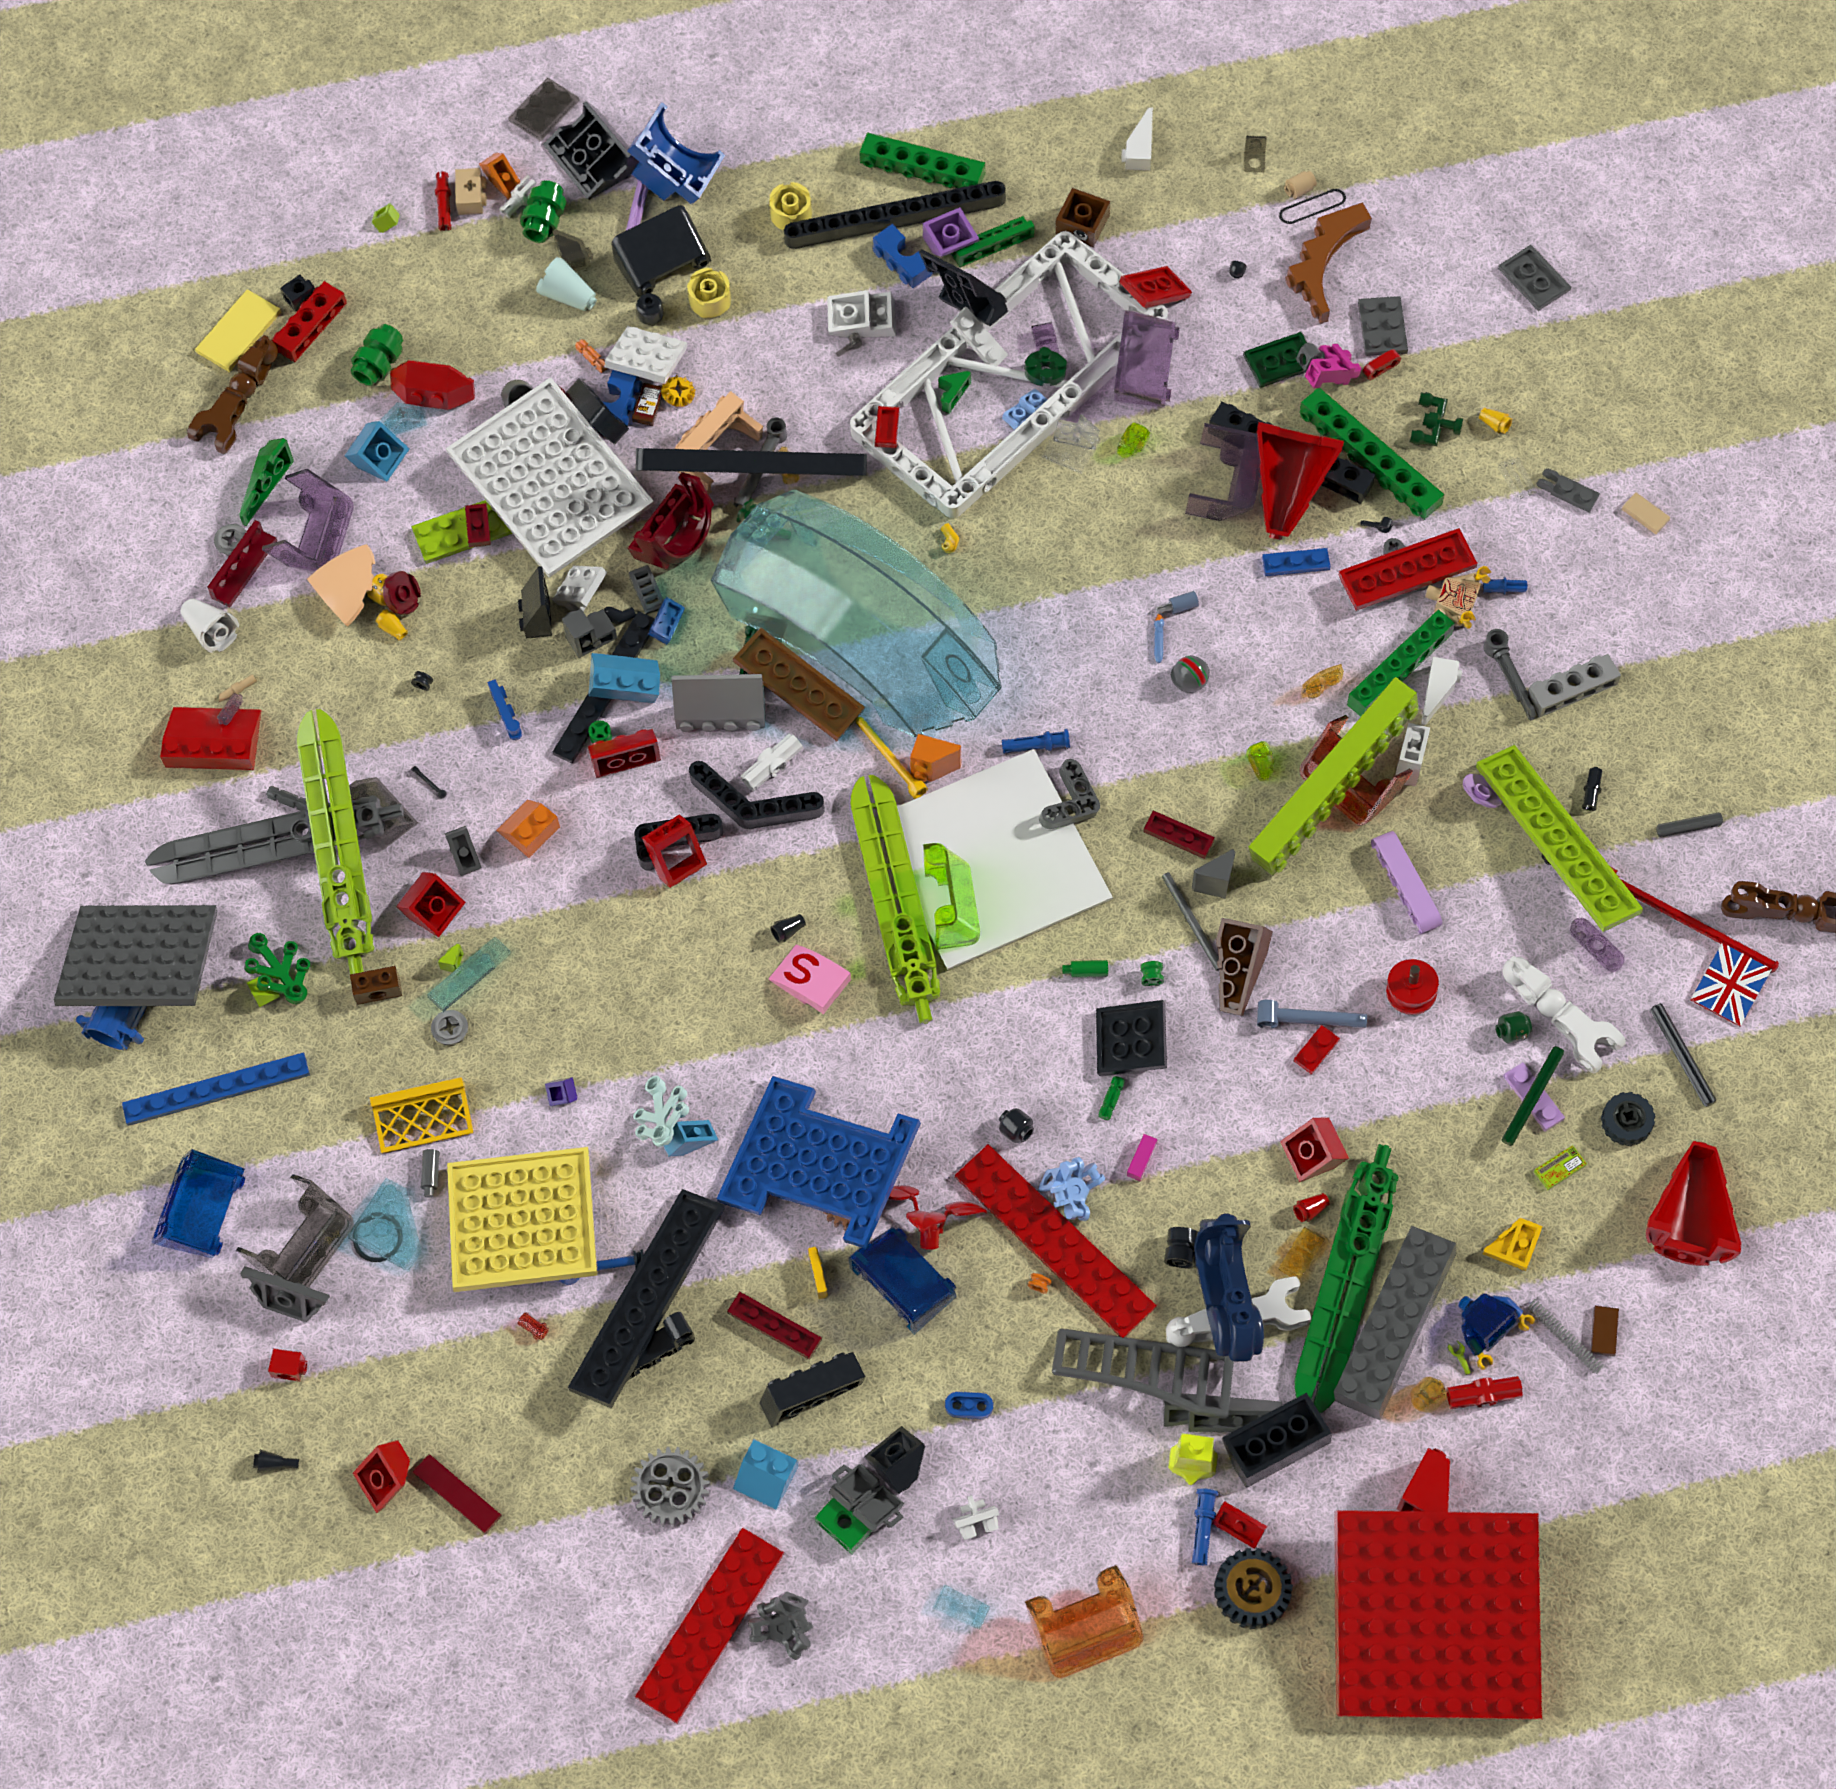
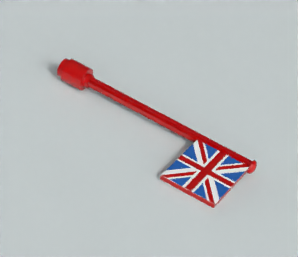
M1611 867L1613 871L1617 874L1618 870ZM1620 879L1637 900L1721 944L1690 1001L1741 1027L1767 977L1778 969L1779 962H1775Z

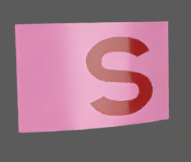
M795 945L769 977V980L802 1003H807L824 1014L851 981V973L826 957L805 947Z

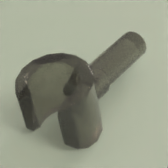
M853 333L848 337L850 343L835 353L837 357L848 350L857 349L862 346L858 333Z

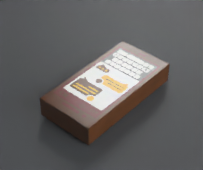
M643 383L632 416V422L650 426L654 425L663 397L661 393L662 386Z

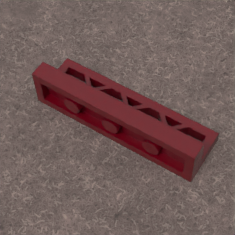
M254 520L207 586L211 598L229 608L278 541L275 536L263 531L259 521Z

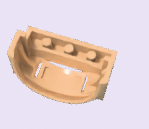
M730 391L726 396L723 395L717 401L716 407L712 411L709 410L704 416L701 415L695 425L684 433L675 449L707 450L727 428L741 431L759 441L763 435V426L743 411L744 401ZM684 472L700 477L708 495L712 492L711 484L714 480L704 472Z

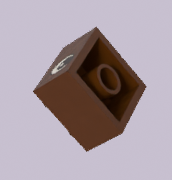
M1071 188L1056 218L1055 234L1057 235L1063 231L1070 232L1084 244L1094 248L1110 216L1111 201Z

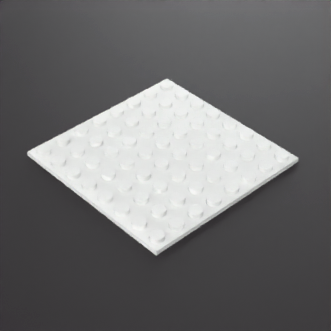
M1034 749L897 807L927 930L947 970L1113 899L1074 823L1054 829L1044 828L1040 824L1039 816L1042 810L1047 806L1062 803ZM876 815L874 818L878 833H882L879 818Z

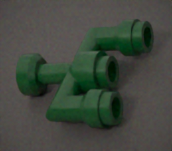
M1421 392L1418 405L1426 408L1434 406L1437 407L1436 413L1430 411V413H1425L1422 425L1426 426L1427 429H1432L1431 435L1424 434L1421 430H1412L1410 443L1437 447L1441 433L1440 427L1453 429L1455 435H1460L1464 418L1458 417L1455 421L1443 419L1448 399L1435 397L1429 392Z

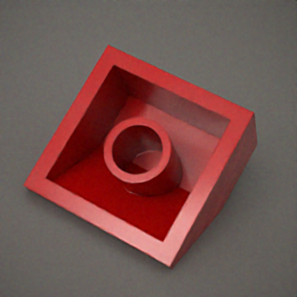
M422 872L396 907L409 920L433 935L440 937L466 902L436 873Z
M1329 1117L1312 1118L1280 1141L1299 1182L1333 1170L1349 1159Z

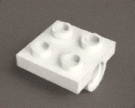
M573 566L568 571L562 585L557 589L553 601L559 606H565L568 610L577 611L582 609L584 612L607 572L602 567Z

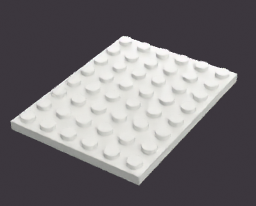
M551 377L446 448L449 456L536 563L543 567V571L549 578L654 505L651 497Z

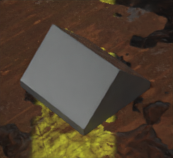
M1234 849L1194 870L1192 882L1194 892L1226 899L1236 853Z

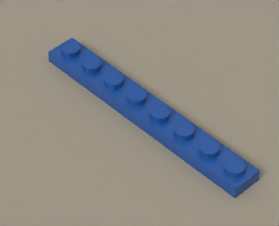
M303 1052L122 1102L126 1124L130 1126L310 1076L306 1056Z

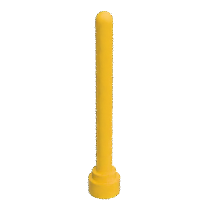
M858 717L856 724L908 784L909 794L914 799L924 795L928 791V787L924 782L914 779L864 718Z

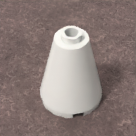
M194 598L183 603L181 615L205 650L213 653L215 650L221 652L236 639L237 634L235 631L236 627L239 628V623L232 614Z

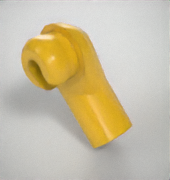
M946 523L940 529L946 537L941 548L945 553L949 554L956 550L959 537L951 525Z

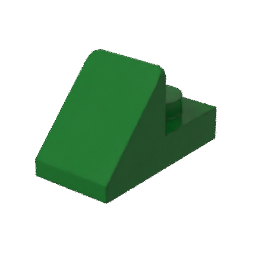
M964 371L938 378V388L945 391L940 400L943 412L950 414L970 386L971 372Z

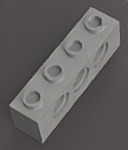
M1609 654L1602 657L1598 655L1583 665L1576 664L1564 673L1557 672L1543 682L1541 680L1534 682L1529 687L1528 694L1530 698L1528 699L1540 718L1618 685L1621 674ZM1589 674H1592V675L1596 676V678H1591V677L1588 676V675H1589ZM1569 683H1574L1577 686H1571ZM1549 691H1554V692H1556L1557 694H1556V695H1553V694L1549 693Z

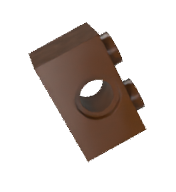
M396 966L350 974L353 997L357 1005L403 996Z

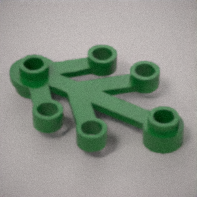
M262 933L253 934L249 939V950L253 953L261 954L270 965V967L259 965V962L254 958L246 960L244 970L249 974L256 973L261 975L257 980V988L261 991L269 990L284 994L286 1000L291 1004L303 1002L307 997V989L303 985L305 974L309 971L310 961L306 958L297 960L295 967L297 974L293 981L289 976V970L293 956L297 953L298 945L293 941L285 943L283 948L284 957L282 964H280L267 946L268 940L266 936ZM300 964H305L307 967H301ZM270 977L281 980L283 984L272 982Z

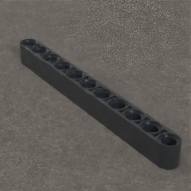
M991 181L791 222L784 227L785 244L788 248L797 249L880 232L891 224L896 228L924 223L957 208H961L964 214L997 208L1006 201V186L1001 181Z
M636 448V470L867 476V454Z

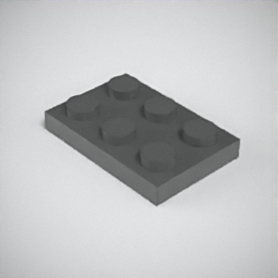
M1401 296L1358 299L1365 356L1382 355L1392 349L1398 354H1407L1408 345Z

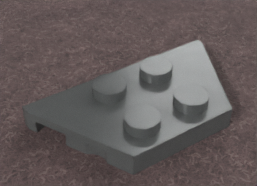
M244 1266L240 1273L242 1278H248L252 1284L249 1288L258 1298L263 1308L306 1323L319 1311L322 1305L324 1306L330 1297L326 1293L308 1288L301 1283H293L284 1280L278 1275H270Z

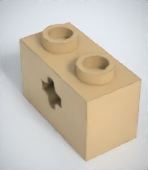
M480 168L455 169L458 215L483 213V206H487L486 193H483V189H486V177L481 175Z

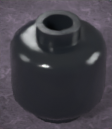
M644 294L637 300L636 311L640 322L646 325H655L663 319V302L656 294Z
M1014 1108L1010 1111L1005 1110L999 1117L1000 1132L1013 1143L1025 1142L1033 1134L1032 1118L1019 1108Z

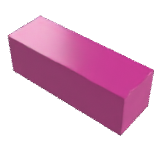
M1143 1134L1126 1176L1141 1181L1156 1147V1138Z

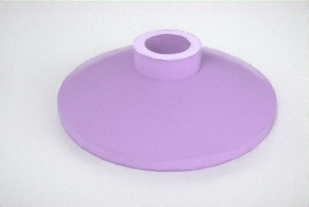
M1468 774L1463 779L1464 790L1475 803L1489 808H1497L1503 803L1483 776Z

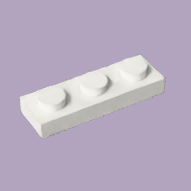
M967 307L963 308L950 321L951 325L985 364L998 366L1008 356L1005 350Z

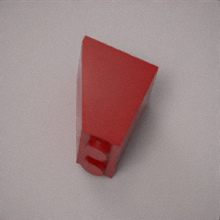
M1435 1448L1433 1450L1427 1449L1400 1499L1397 1510L1448 1512L1450 1459L1446 1457L1447 1455L1444 1452Z

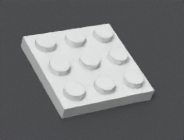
M627 326L606 358L605 368L665 384L685 353L687 342Z

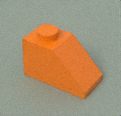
M494 153L479 163L488 180L509 200L511 198V191L521 181L504 153Z

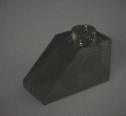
M553 230L554 242L561 259L575 272L590 268V260L593 259L590 247H585L582 239L559 230Z

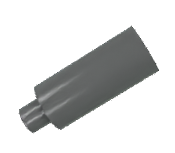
M426 1149L422 1153L420 1188L424 1190V1197L427 1198L433 1197L434 1190L438 1189L440 1152L434 1149Z

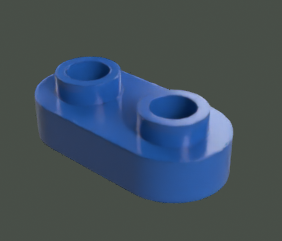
M953 1392L945 1400V1409L954 1418L986 1419L993 1412V1400L985 1393ZM959 1402L962 1407L956 1410L953 1408V1404ZM982 1403L986 1406V1409L980 1411L977 1409V1405Z

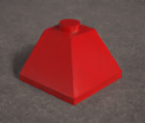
M399 1440L376 1446L353 1472L354 1477L376 1513L382 1511L403 1488L406 1482L410 1459Z

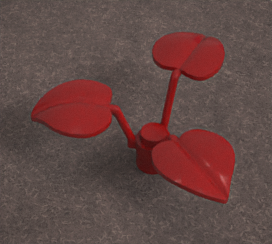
M907 1185L894 1186L888 1198L891 1200L910 1199L913 1202L915 1211L906 1213V1218L920 1232V1247L928 1250L939 1248V1234H943V1227L949 1215L966 1216L981 1212L987 1213V1210L981 1206L964 1201L946 1204L944 1214L919 1211L915 1196L919 1195L920 1191Z

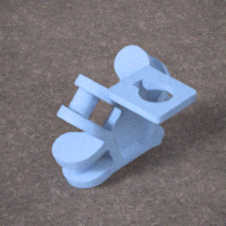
M1076 1157L1071 1162L1064 1161L1060 1163L1059 1168L1046 1170L1038 1190L1040 1192L1050 1191L1054 1193L1056 1198L1054 1206L1064 1205V1214L1067 1219L1074 1220L1077 1217L1081 1221H1087L1090 1216V1210L1086 1206L1085 1200L1090 1189L1101 1184L1105 1180V1176L1099 1174L1095 1163L1084 1167L1083 1160L1080 1157ZM1089 1175L1091 1180L1085 1183L1082 1178ZM1053 1176V1180L1046 1185L1049 1177Z

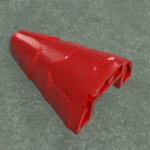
M1259 422L1257 440L1263 491L1261 501L1265 531L1270 533L1269 538L1282 540L1283 536L1289 537L1310 506V500L1341 453L1344 441Z
M1692 1142L1673 1171L1672 1179L1663 1191L1660 1201L1647 1221V1242L1654 1245V1250L1670 1260L1689 1265L1710 1266V1261L1719 1260L1721 1264L1726 1263L1741 1253L1742 1243L1733 1215L1734 1210L1726 1187L1727 1180L1717 1147L1708 1145L1705 1142Z

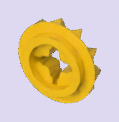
M676 375L675 377H669L666 383L662 385L661 393L664 400L670 405L684 407L693 401L696 389L693 387V382H689L686 376L682 378ZM677 385L682 390L680 397L677 390H675Z

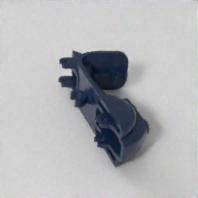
M1225 1213L1218 1216L1217 1219H1203L1200 1221V1230L1194 1247L1195 1262L1215 1351L1219 1356H1229L1230 1360L1234 1362L1250 1361L1253 1355L1261 1354L1264 1344L1262 1317L1258 1307L1252 1302L1242 1258V1242L1245 1234L1251 1228V1224L1248 1220H1237L1236 1216Z

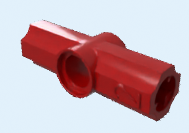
M1519 1376L1496 1380L1481 1378L1472 1381L1471 1384L1452 1386L1446 1389L1450 1409L1475 1405L1481 1408L1485 1404L1493 1406L1500 1401L1523 1397V1387Z

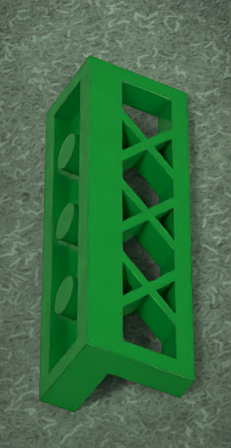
M1021 216L978 234L977 236L981 241L954 251L951 254L959 268L1033 238L1035 235V225L1032 220L1026 221L1024 216Z

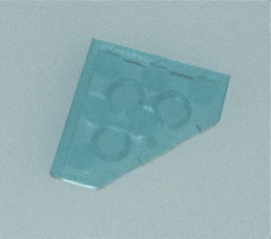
M385 1178L349 1232L348 1239L410 1272L422 1250L407 1190L390 1179Z

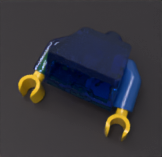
M1484 1293L1475 1301L1468 1296H1464L1458 1304V1307L1463 1310L1461 1314L1463 1322L1461 1330L1465 1343L1474 1356L1477 1355V1365L1482 1370H1485L1482 1364L1483 1358L1487 1359L1490 1365L1493 1364L1492 1357L1483 1353L1484 1350L1489 1352L1517 1324L1520 1330L1528 1331L1529 1327L1524 1324V1320H1527L1530 1324L1534 1323L1533 1316L1523 1315V1310L1509 1297L1490 1296Z

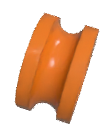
M1032 1273V1281H1029L1027 1286L1035 1291L1046 1294L1048 1292L1047 1286L1051 1285V1280L1044 1275Z

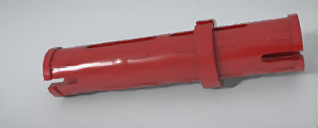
M441 171V177L439 172L435 174L437 187L435 195L438 206V229L446 231L445 226H447V230L452 229L450 214L451 190L449 188V174Z

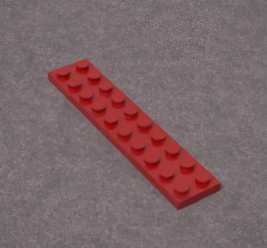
M989 1144L955 1174V1178L1118 1336L1122 1338L1127 1337L1157 1308V1305Z

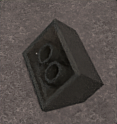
M377 777L356 780L349 785L351 800H360L361 797L374 795L380 800L381 807L400 804ZM403 805L404 817L386 820V829H384L383 835L372 838L382 850L418 824ZM373 814L368 815L366 821L371 820Z

